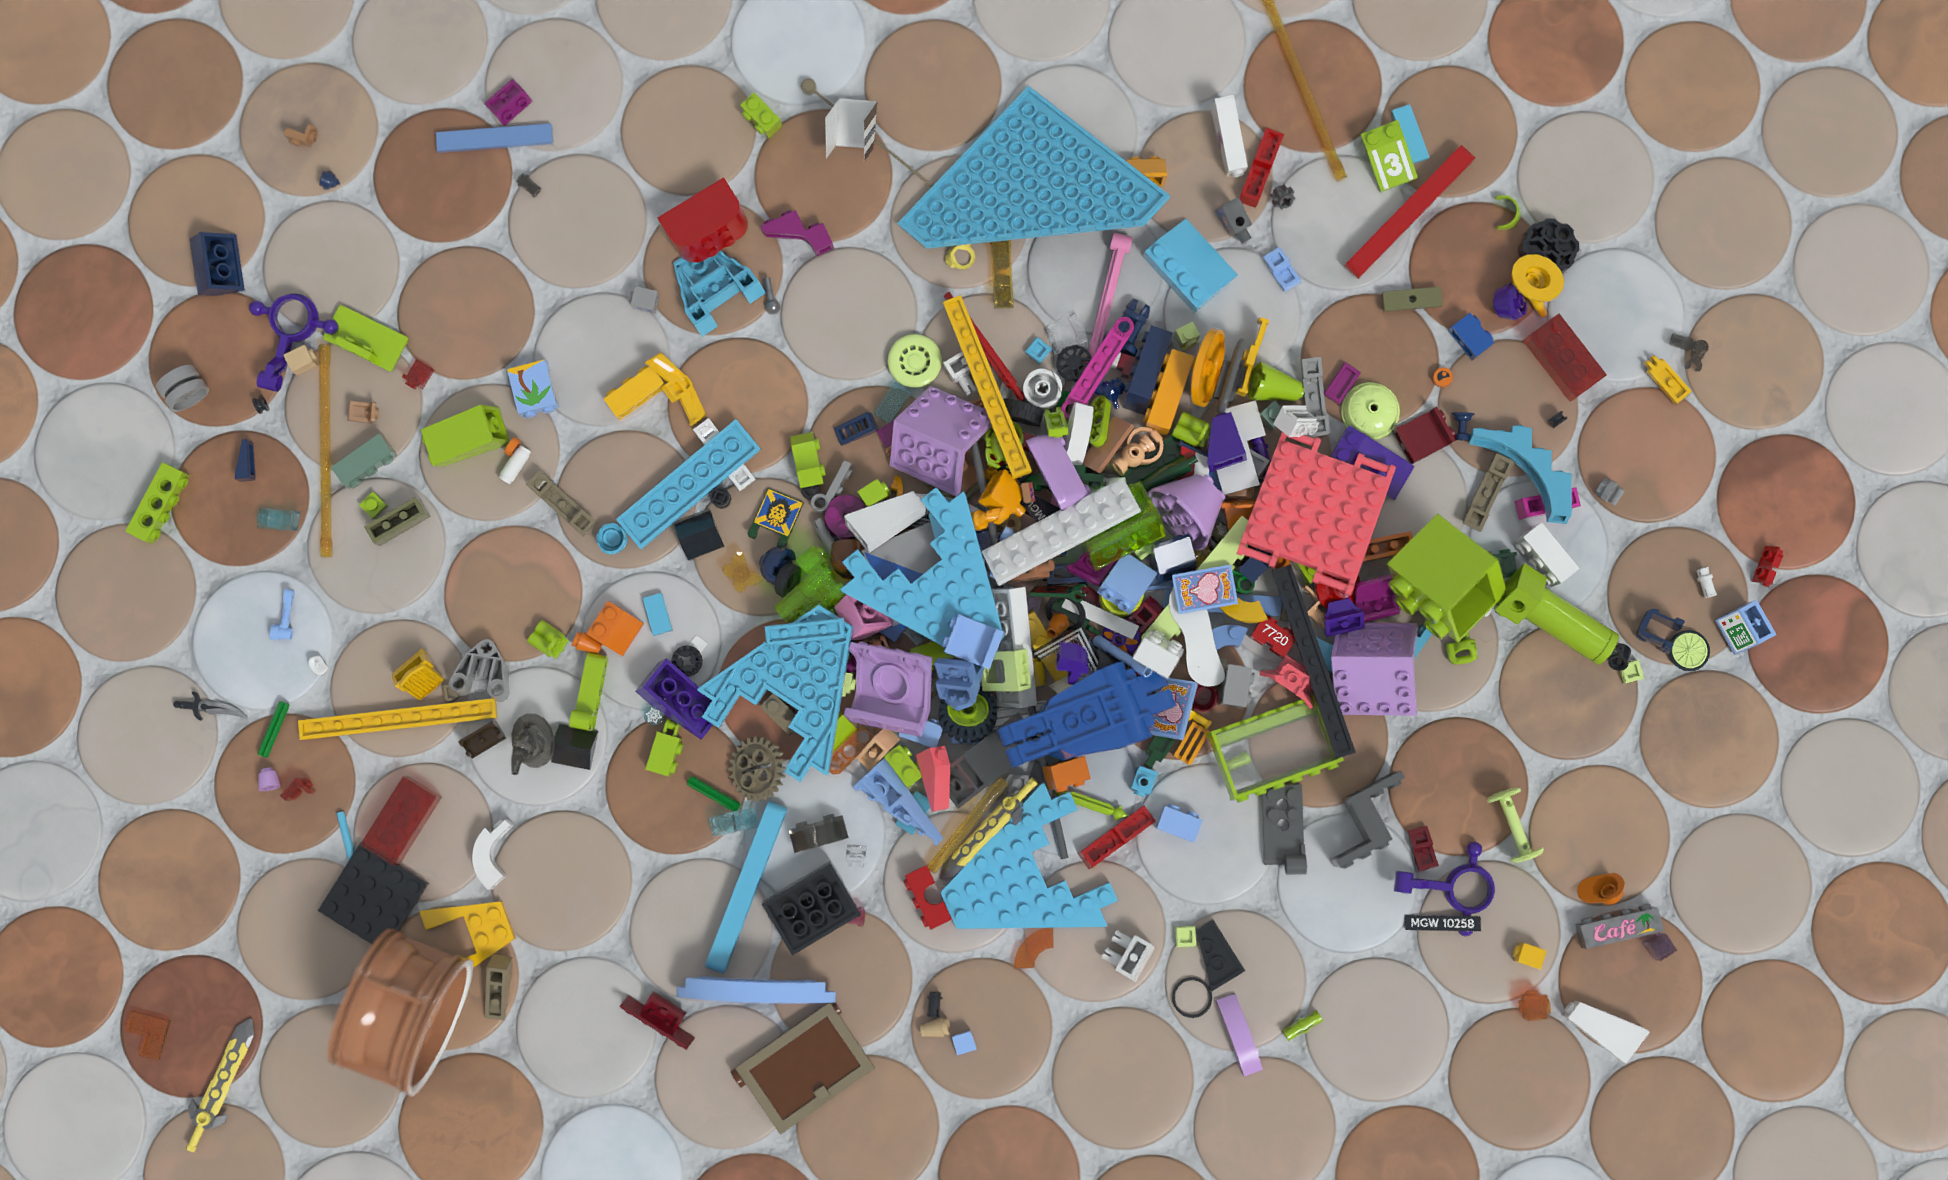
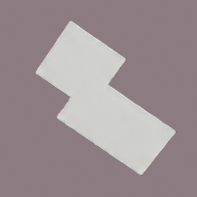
M1256 400L1226 408L1225 410L1226 413H1232L1247 460L1217 470L1224 495L1260 485L1247 440L1266 435Z

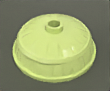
M1373 382L1362 383L1352 388L1345 396L1341 406V416L1346 428L1351 426L1373 440L1387 436L1397 425L1400 415L1399 404L1392 391L1381 384ZM1375 405L1377 407V410L1372 411L1370 409V406Z

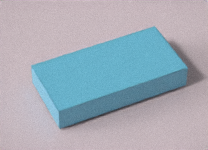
M658 593L643 598L653 636L673 631L663 594Z

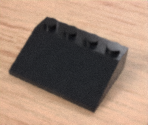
M832 861L827 862L762 901L763 908L792 956L861 915Z

